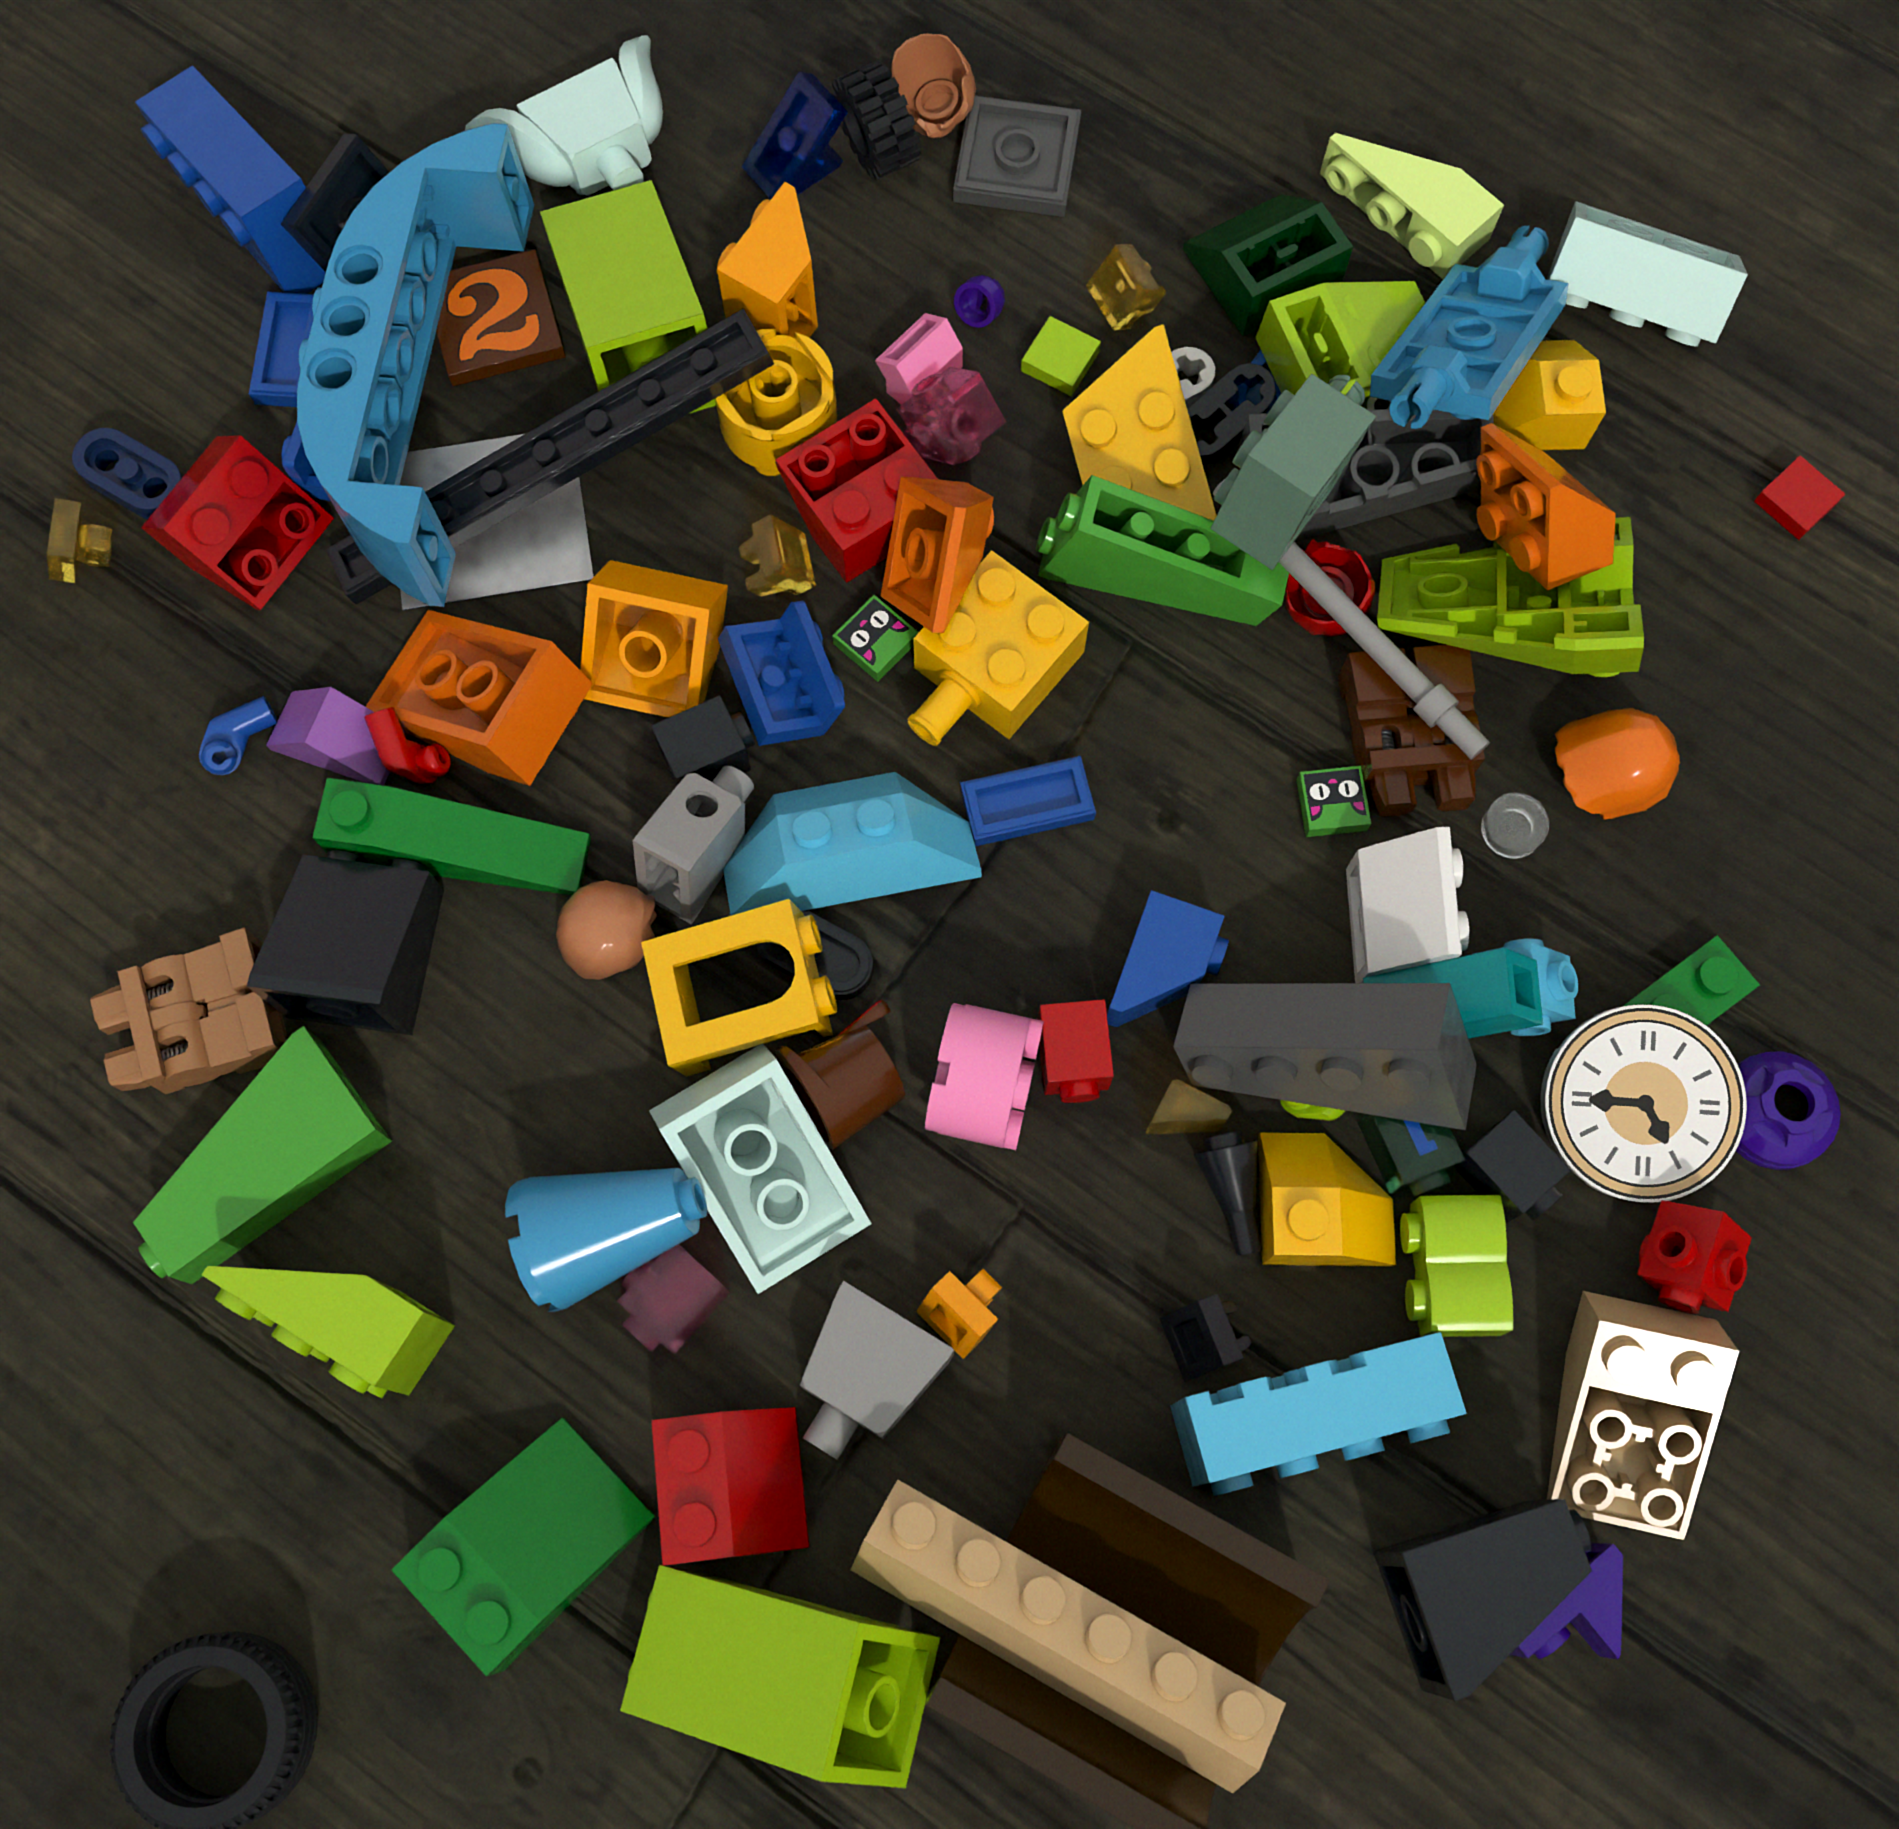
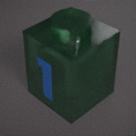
M1366 1114L1358 1122L1390 1195L1409 1187L1414 1198L1437 1190L1451 1183L1447 1172L1465 1160L1449 1127Z

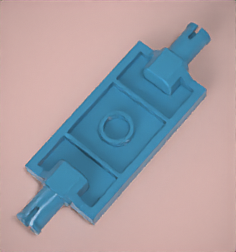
M1529 226L1519 227L1512 235L1507 246L1499 247L1479 267L1455 264L1371 375L1370 397L1391 401L1389 407L1390 416L1396 424L1405 427L1411 417L1416 415L1411 422V429L1422 428L1429 420L1433 410L1449 412L1452 416L1463 420L1478 418L1489 420L1566 305L1569 283L1545 279L1536 265L1538 260L1547 252L1549 246L1548 236L1545 231L1535 227L1530 235L1525 237L1529 232Z

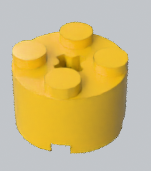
M760 329L756 331L770 354L774 365L715 398L721 432L730 450L739 459L754 466L759 473L766 476H776L780 473L776 467L775 459L837 422L835 384L830 360L815 341L796 332L795 337L776 335V329Z

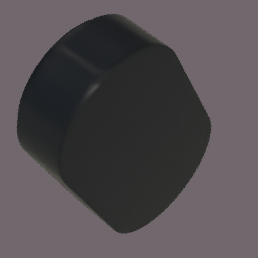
M802 910L805 916L811 914L814 917L820 933L823 950L814 954L819 977L826 975L829 978L836 1000H848L860 995L869 986L873 976V960L867 945L861 939L812 912ZM773 942L756 944L759 955L767 964L794 978V961L790 952L785 947Z

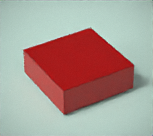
M1800 455L1758 495L1754 502L1795 538L1800 540L1846 494Z

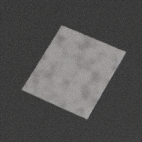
M524 434L407 452L400 485L423 487L426 492ZM579 477L454 548L456 556L445 603L591 580L594 576ZM400 589L403 610L429 606Z

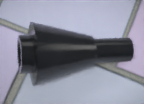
M1242 1130L1203 1138L1205 1151L1197 1152L1193 1155L1223 1214H1227L1236 1256L1262 1251L1253 1208L1256 1207L1257 1140L1244 1142Z

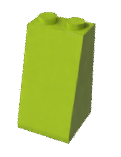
M652 180L540 211L555 263L598 392L707 329L702 307ZM715 399L690 413L716 406Z
M659 1565L653 1590L648 1599L647 1612L635 1657L629 1670L628 1683L620 1711L818 1781L906 1788L940 1637L712 1575Z

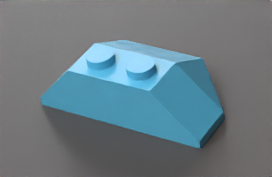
M896 772L773 794L723 869L730 916L786 899H790L801 911L982 877L969 822Z

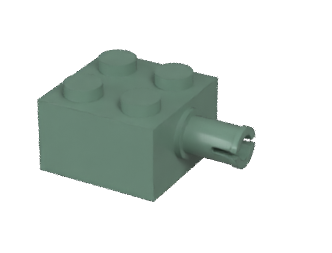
M1311 374L1295 395L1285 389L1264 420V423L1270 427L1268 429L1265 428L1262 433L1254 429L1249 434L1232 461L1233 464L1241 469L1234 468L1229 473L1214 497V500L1222 506L1210 529L1272 571L1333 491L1376 415L1361 406L1364 403L1365 393L1360 383L1356 381L1346 395L1341 393L1351 378L1347 375H1336L1326 383Z

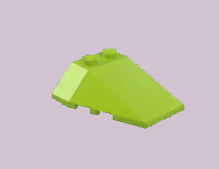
M1615 518L1613 564L1548 591L1528 572L1521 571L1516 566L1513 558L1494 540L1493 547L1459 554V546L1452 544L1382 559L1377 614L1378 628L1569 674L1611 677L1621 672H1638L1644 649V631L1641 605H1634L1633 597L1634 544L1631 518Z

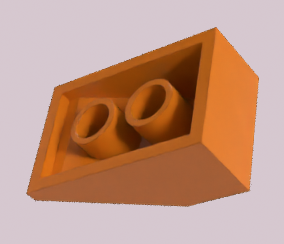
M428 610L365 707L373 712H377L394 706L401 727L406 733L430 745L439 744L449 754L487 773L531 786L593 683L552 641Z

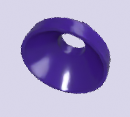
M1783 1051L1760 1053L1739 1062L1737 1065L1745 1086L1747 1111L1743 1134L1736 1152L1744 1159L1760 1167L1773 1170H1788L1806 1165L1825 1152L1837 1134L1841 1112L1836 1091L1824 1072L1805 1058ZM1781 1085L1794 1086L1806 1096L1808 1113L1802 1121L1788 1120L1777 1110L1774 1097Z

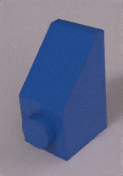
M1151 890L1107 1014L1108 1025L1119 1027L1187 996L1190 984H1200L1205 972L1217 976L1229 943L1228 939L1218 936L1224 915Z

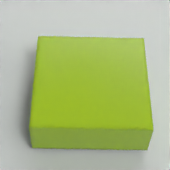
M1050 316L1023 357L1021 371L1072 397L1098 356L1101 341Z

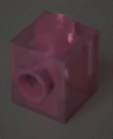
M678 1244L662 1253L656 1260L648 1261L626 1276L622 1286L627 1291L618 1302L631 1315L622 1325L651 1352L661 1342L670 1351L676 1353L730 1293Z

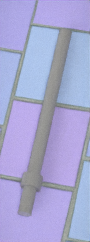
M1224 480L1213 491L1214 496L1216 495ZM1294 542L1279 563L1416 703L1413 710L1430 728L1437 725L1470 760L1481 753L1490 742L1456 708L1459 703L1456 697L1442 683L1435 686Z

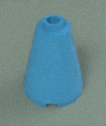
M680 1168L528 1177L516 1181L509 1188L505 1203V1218L518 1214L520 1236L508 1239L511 1256L519 1278L532 1301L538 1306L551 1303L548 1312L560 1311L696 1235L700 1227V1218H704L707 1215L705 1194L697 1178L688 1179Z

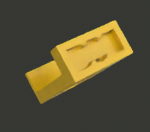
M790 899L641 942L667 1064L686 1077L711 1070L709 1059L814 1029L823 1037L833 1035L829 1015L837 1013L836 999L829 978L826 975L819 977L814 954L823 950L820 933L814 917L811 914L805 916ZM765 942L782 945L790 952L795 965V976L791 987L782 997L771 1003L700 1023L688 963Z

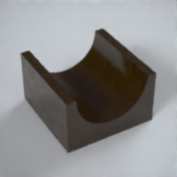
M1069 1433L1057 1441L1005 1541L1256 1686H1259L1274 1657L1293 1628L1307 1612L1318 1607L1330 1581ZM959 1633L957 1634L928 1689L926 1700L928 1707L1136 1829H1208L1209 1810L1216 1788L1214 1782Z

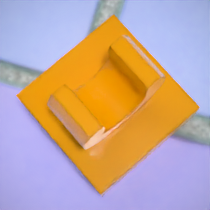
M984 1269L978 1272L966 1285L949 1271L931 1288L916 1312L964 1359L983 1340L997 1322L998 1318L987 1306L993 1301L992 1298L1002 1289V1286Z

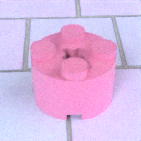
M953 1003L948 1014L937 1059L939 1064L935 1083L932 1082L925 1130L995 1147L1016 1150L1024 1112L1012 1110V1108L1025 1110L1035 1062L1023 1060V1057L1036 1060L1044 1021L968 1004Z

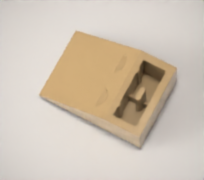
M1582 1292L1566 1351L1547 1500L1565 1499L1568 1509H1575L1583 1518L1677 1539H1685L1739 1352L1716 1319L1592 1292Z

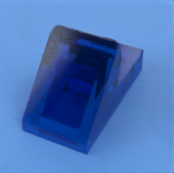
M798 72L741 167L770 200L784 182L794 186L796 195H799L838 169L843 163L842 158L828 143L847 115V110L813 74Z

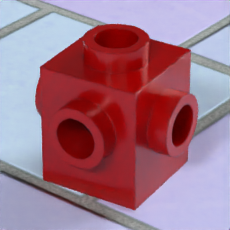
M1661 1200L1651 1233L1645 1237L1640 1247V1266L1637 1275L1660 1293L1658 1300L1673 1309L1690 1314H1698L1701 1306L1728 1312L1734 1292L1742 1287L1746 1278V1255L1752 1237L1723 1211Z

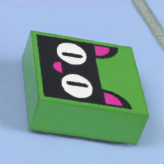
M873 595L833 635V644L878 682L914 646L913 638L919 632L877 596Z
M1361 766L1299 772L1296 782L1306 837L1363 832L1369 829L1371 819Z

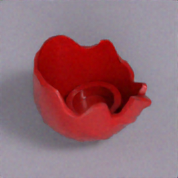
M1312 539L1303 551L1367 615L1373 603L1375 582L1361 555L1354 550L1343 548L1339 545H1333L1328 542H1316ZM1289 573L1283 601L1291 618L1311 635H1345L1347 632Z

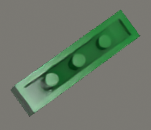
M327 778L312 837L326 854L329 850L351 852L363 857L365 863L388 866L390 859H407L425 865L428 868L427 871H430L433 876L573 895L581 888L591 841L590 834L390 786Z

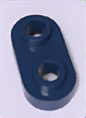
M98 428L86 433L78 440L72 453L74 468L92 489L145 519H148L183 477L178 467L171 460L113 428ZM118 461L112 470L104 471L108 464ZM166 489L161 495L152 498L156 491Z

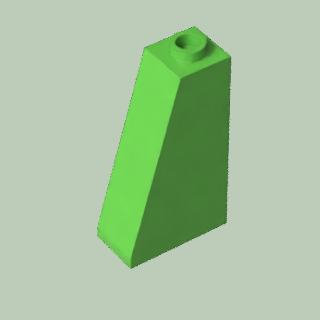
M302 1026L292 1033L133 1222L145 1240L138 1247L139 1252L151 1270L160 1278L168 1275V1277L189 1284L195 1283L203 1277L201 1274L207 1266H219L392 1142L323 1041L306 1027Z

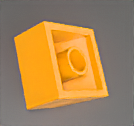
M610 560L587 585L580 670L593 685L584 699L667 718L703 703L720 649L718 637L723 631L728 585Z

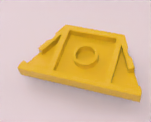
M1164 324L1159 325L1146 334L1062 410L1081 482L1084 485L1090 476L1094 475L1214 521L1217 514Z

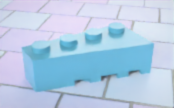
M1441 1332L1349 1356L1347 1359L1339 1361L1335 1359L1283 1373L1279 1377H1262L1242 1382L1235 1386L1218 1390L1214 1394H1209V1391L1187 1396L1170 1405L1192 1486L1210 1483L1213 1496L1253 1486L1250 1472L1275 1465L1279 1478L1317 1469L1319 1464L1316 1454L1338 1448L1342 1449L1345 1461L1384 1451L1385 1448L1381 1437L1401 1431H1407L1410 1443L1450 1433L1446 1419L1467 1414Z

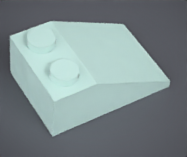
M764 1044L756 1046L649 1110L658 1129L688 1179L695 1177L700 1182L705 1194L709 1214L757 1294L871 1225L869 1218L780 1064Z

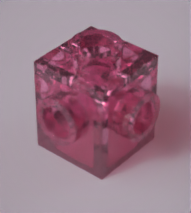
M949 367L942 373H936L921 380L913 387L911 391L913 396L897 408L907 426L904 430V435L919 455L924 459L928 458L951 465L963 463L974 457L982 448L981 442L1006 423L980 373Z

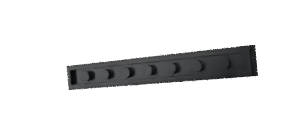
M743 308L439 483L425 493L453 548H456L774 365V362ZM351 535L326 549L345 595L356 605L393 584L376 570L359 550Z

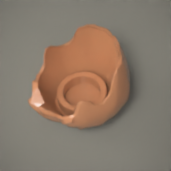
M920 34L907 39L896 49L891 66L892 78L895 77L899 84L900 95H904L908 102L906 106L907 111L913 115L916 124L913 126V129L931 139L945 137L972 111L976 84L970 64L948 36L942 34Z
M608 880L593 882L579 888L561 908L558 917L556 939L566 964L578 976L584 979L595 980L604 979L635 967L644 957L641 942L655 938L651 928L652 922L657 917L654 911V896L645 895L636 887Z

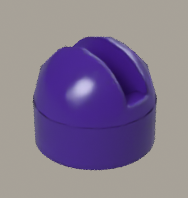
M984 275L968 279L957 289L954 296V306L958 316L966 324L977 328L990 324L999 316L1005 304V294L1000 283ZM985 296L988 299L986 311L980 309Z

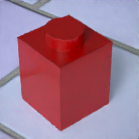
M1105 999L1040 1005L1037 1020L1044 1021L1039 1042L1044 1095L1060 1094L1061 1102L1080 1103L1098 1099L1100 1097L1099 1091L1109 1090L1114 1077Z

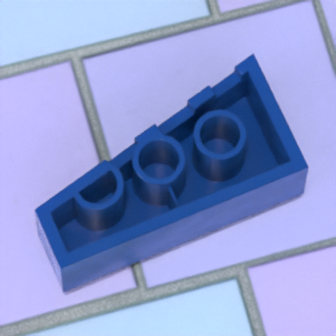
M193 65L135 101L148 123L140 128L156 154L162 160L167 159L174 172L187 188L193 187L195 193L213 217L219 215L222 223L234 240L241 247L245 246L283 293L307 294L323 283L326 272L281 225L306 189L302 179Z

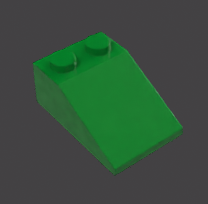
M562 1417L445 1516L391 1571L487 1677L503 1672L656 1518V1515L570 1423Z

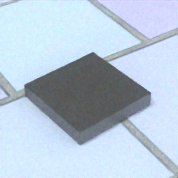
M975 96L972 111L966 116L953 188V202L1065 217L1081 110Z

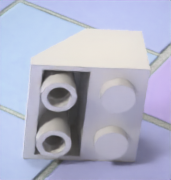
M1435 827L1357 850L1346 868L1355 983H1363L1364 977L1460 957L1462 951H1465L1468 947L1469 922L1466 912L1458 911L1456 888H1459L1462 883L1463 860L1460 850L1452 849L1450 827Z

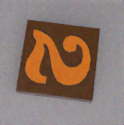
M535 249L450 270L436 332L452 386L566 357Z

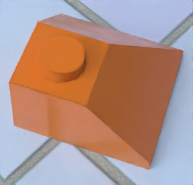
M901 476L881 597L931 632L944 633L983 558L985 542L990 536L994 525V512L992 508L994 497L967 482Z

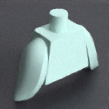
M647 35L625 41L619 51L620 71L614 59L610 58L517 104L519 113L503 108L485 110L466 125L465 131L492 123L508 124L523 172L526 176L555 187L570 185L580 195L589 196L609 185L614 191L642 183L643 173L640 169L648 166L652 160L648 145L658 136L663 120L662 98L651 65V39Z

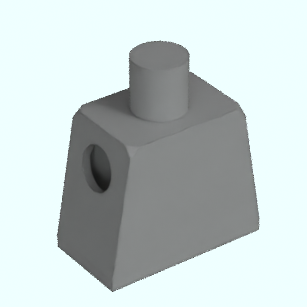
M726 765L722 767L712 782L696 773L686 774L633 839L637 888L639 891H642L645 895L654 896L656 905L691 925L724 875L723 869L745 837L744 802L754 789L753 782L745 773L735 767Z
M843 1281L834 1298L800 1383L802 1389L824 1402L803 1439L836 1460L840 1457L858 1425L884 1439L949 1364L954 1355V1349Z

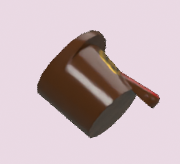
M883 1000L873 1004L832 1039L798 1054L783 1045L775 1049L778 1063L826 1146L832 1150L905 1098L906 1094L903 1083L891 1058L875 1034L867 1027L892 1012L888 1004Z

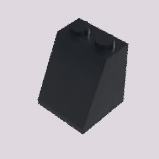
M329 850L326 857L303 854L252 967L247 987L288 1019L413 1036L444 890L430 871H427L428 868L425 865L412 860L390 859L388 866L365 863L363 857L340 850Z
M1565 1499L1524 1501L1373 1551L1422 1691L1453 1701L1469 1697L1592 1572L1585 1554L1591 1551V1540L1588 1530L1579 1513L1575 1509H1568Z

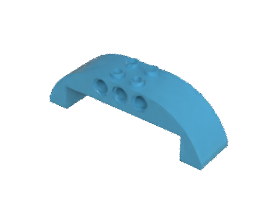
M492 123L469 129L438 141L401 162L373 186L353 210L336 240L328 262L322 288H317L314 292L312 302L314 319L309 338L302 341L299 349L300 376L297 388V423L307 459L359 550L382 576L406 594L429 606L444 607L456 552L423 487L400 485L456 247L524 251L534 202L508 124Z

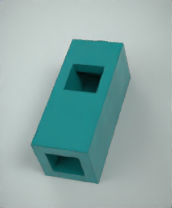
M1507 948L1363 978V983H1450L1468 1039L1543 1025L1537 960Z

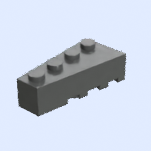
M1389 409L1368 410L1376 415L1374 421L1333 491L1295 541L1479 490L1481 488V480L1478 475L1476 461L1477 457L1481 455V427L1490 423L1494 424L1493 415L1489 420L1479 418L1463 420L1452 416L1449 412L1433 410L1429 420L1422 428L1411 429V422L1416 415H1413L1406 426L1402 427L1393 421ZM1268 413L1248 415L1239 440V449L1254 429L1262 433L1265 428L1268 429L1270 427L1264 423Z
M1450 983L1190 984L1173 1046L1193 1086L1466 1130L1477 1064Z

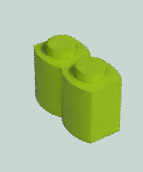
M1419 1196L1410 1204V1213H1403L1401 1216L1400 1240L1403 1252L1412 1253L1415 1280H1408L1406 1283L1405 1304L1409 1320L1418 1321L1420 1336L1423 1337L1441 1332L1442 1337L1502 1336L1513 1331V1298L1506 1262L1507 1236L1501 1196Z

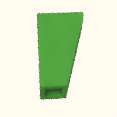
M1094 475L1090 476L1076 494L1069 492L1065 496L1057 517H1048L1045 520L1036 544V551L1043 553L1038 573L1040 577L1253 626L1260 624L1282 606L1289 572L1280 563L1272 571L1211 530L1210 528L1214 522L1211 519Z

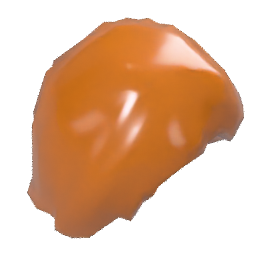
M1634 708L1607 710L1579 720H1573L1565 724L1555 734L1558 742L1555 747L1557 765L1564 772L1565 777L1562 782L1565 788L1571 793L1577 807L1592 814H1600L1603 820L1646 811L1667 797L1678 774L1680 755L1677 751L1674 735L1658 716Z

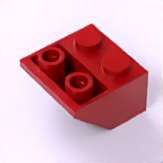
M877 399L872 400L775 459L776 467L812 538L846 583L887 558L901 476L938 479Z
M241 435L215 437L141 528L190 569L256 610H261L332 522L334 517Z

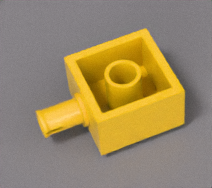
M991 550L979 564L945 632L933 633L923 627L913 638L914 669L938 687L919 709L907 719L909 720L908 725L922 740L933 746H938L943 736L963 713L969 709L1009 740L1084 653L1089 621Z

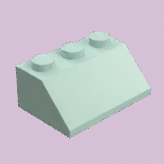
M1575 201L1547 279L1569 283L1566 304L1587 308L1589 301L1612 308L1609 316L1619 322L1634 327H1642L1644 321L1648 320L1667 327L1665 331L1667 337L1686 345L1698 346L1701 339L1716 344L1748 274L1738 255Z

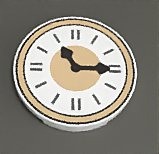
M1630 1005L1605 1010L1574 1029L1551 1056L1544 1073L1540 1096L1542 1121L1551 1146H1554L1568 1168L1595 1190L1612 1197L1635 1202H1661V1200L1677 1199L1693 1193L1714 1179L1730 1161L1739 1145L1747 1111L1746 1092L1740 1069L1723 1041L1710 1028L1690 1015L1675 1009L1656 1005Z

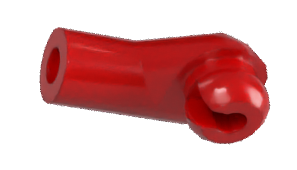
M394 706L364 716L381 763L388 771L418 784L433 783L437 777L444 776L449 771L450 756L444 747L436 743L425 747L406 739Z

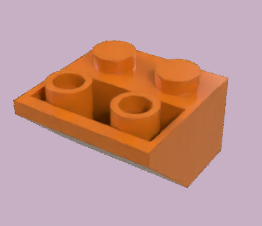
M1493 423L1482 426L1481 455L1477 457L1476 466L1481 480V506L1477 509V521L1484 536L1499 544L1513 558L1516 566L1521 571L1528 572L1547 591L1613 564L1616 513L1542 450Z

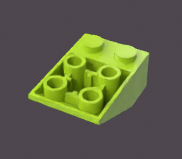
M1415 281L1321 283L1270 300L1257 332L1256 340L1281 394L1286 389L1295 395L1311 374L1326 383L1336 375H1347L1351 378L1341 393L1346 395L1357 381L1365 393L1364 403L1361 406L1367 409L1366 404L1370 397L1372 373L1424 306L1425 301Z
M207 1266L201 1274L221 1287V1290L215 1297V1300L248 1320L255 1318L270 1327L277 1323V1327L271 1334L276 1340L305 1357L311 1354L324 1362H328L331 1358L335 1361L328 1371L332 1376L360 1393L365 1394L368 1391L380 1398H383L388 1390L409 1396L455 1327V1325L402 1291L367 1275Z

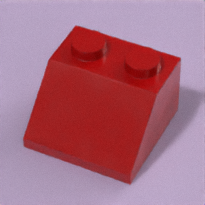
M796 1407L723 1411L651 1420L663 1566L810 1548Z

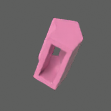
M925 313L875 360L886 379V393L910 413L914 414L962 368L963 347L947 318Z

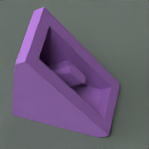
M332 687L291 692L266 744L269 750L369 784L384 786L390 773L381 763L364 716L374 713L373 711ZM402 729L403 732H404V735H405V737H406V736H407V733L405 732L404 729Z

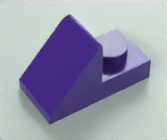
M1614 1543L1591 1544V1551L1585 1554L1592 1572L1510 1655L1529 1658L1534 1654L1537 1659L1550 1655L1569 1638L1571 1632L1566 1628V1625L1571 1622L1597 1655L1605 1658L1619 1659L1621 1655L1623 1554Z

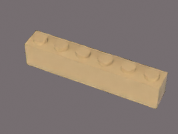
M899 1480L896 1481L866 1535L851 1567V1571L1231 1793H1234L1260 1771L1286 1704L1284 1701Z

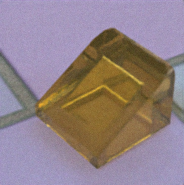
M1178 1079L1176 1081L1172 1080L1145 1133L1172 1134L1220 1131L1232 1110L1229 1109V1105Z

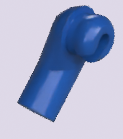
M264 695L218 715L209 722L199 751L200 762L207 771L215 775H226L233 772L241 762L249 737L277 724L275 713Z

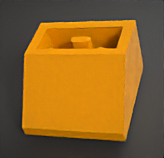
M784 182L771 200L765 199L759 204L753 214L750 227L738 243L732 242L724 249L717 264V274L725 318L744 308L756 330L776 329V335L795 337L796 332L810 338L818 327L812 261L795 187Z

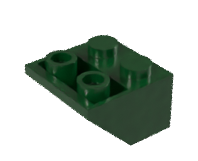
M1280 194L1183 244L1184 252L1242 336L1259 329L1270 300L1321 283L1342 282L1354 247L1322 202Z

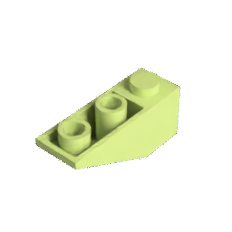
M1338 133L1329 138L1320 175L1326 179L1329 186L1336 193L1345 195L1365 212L1378 229L1387 231L1407 248L1416 262L1424 267H1429L1440 278L1444 279L1455 264H1463L1490 240L1504 204L1462 169Z

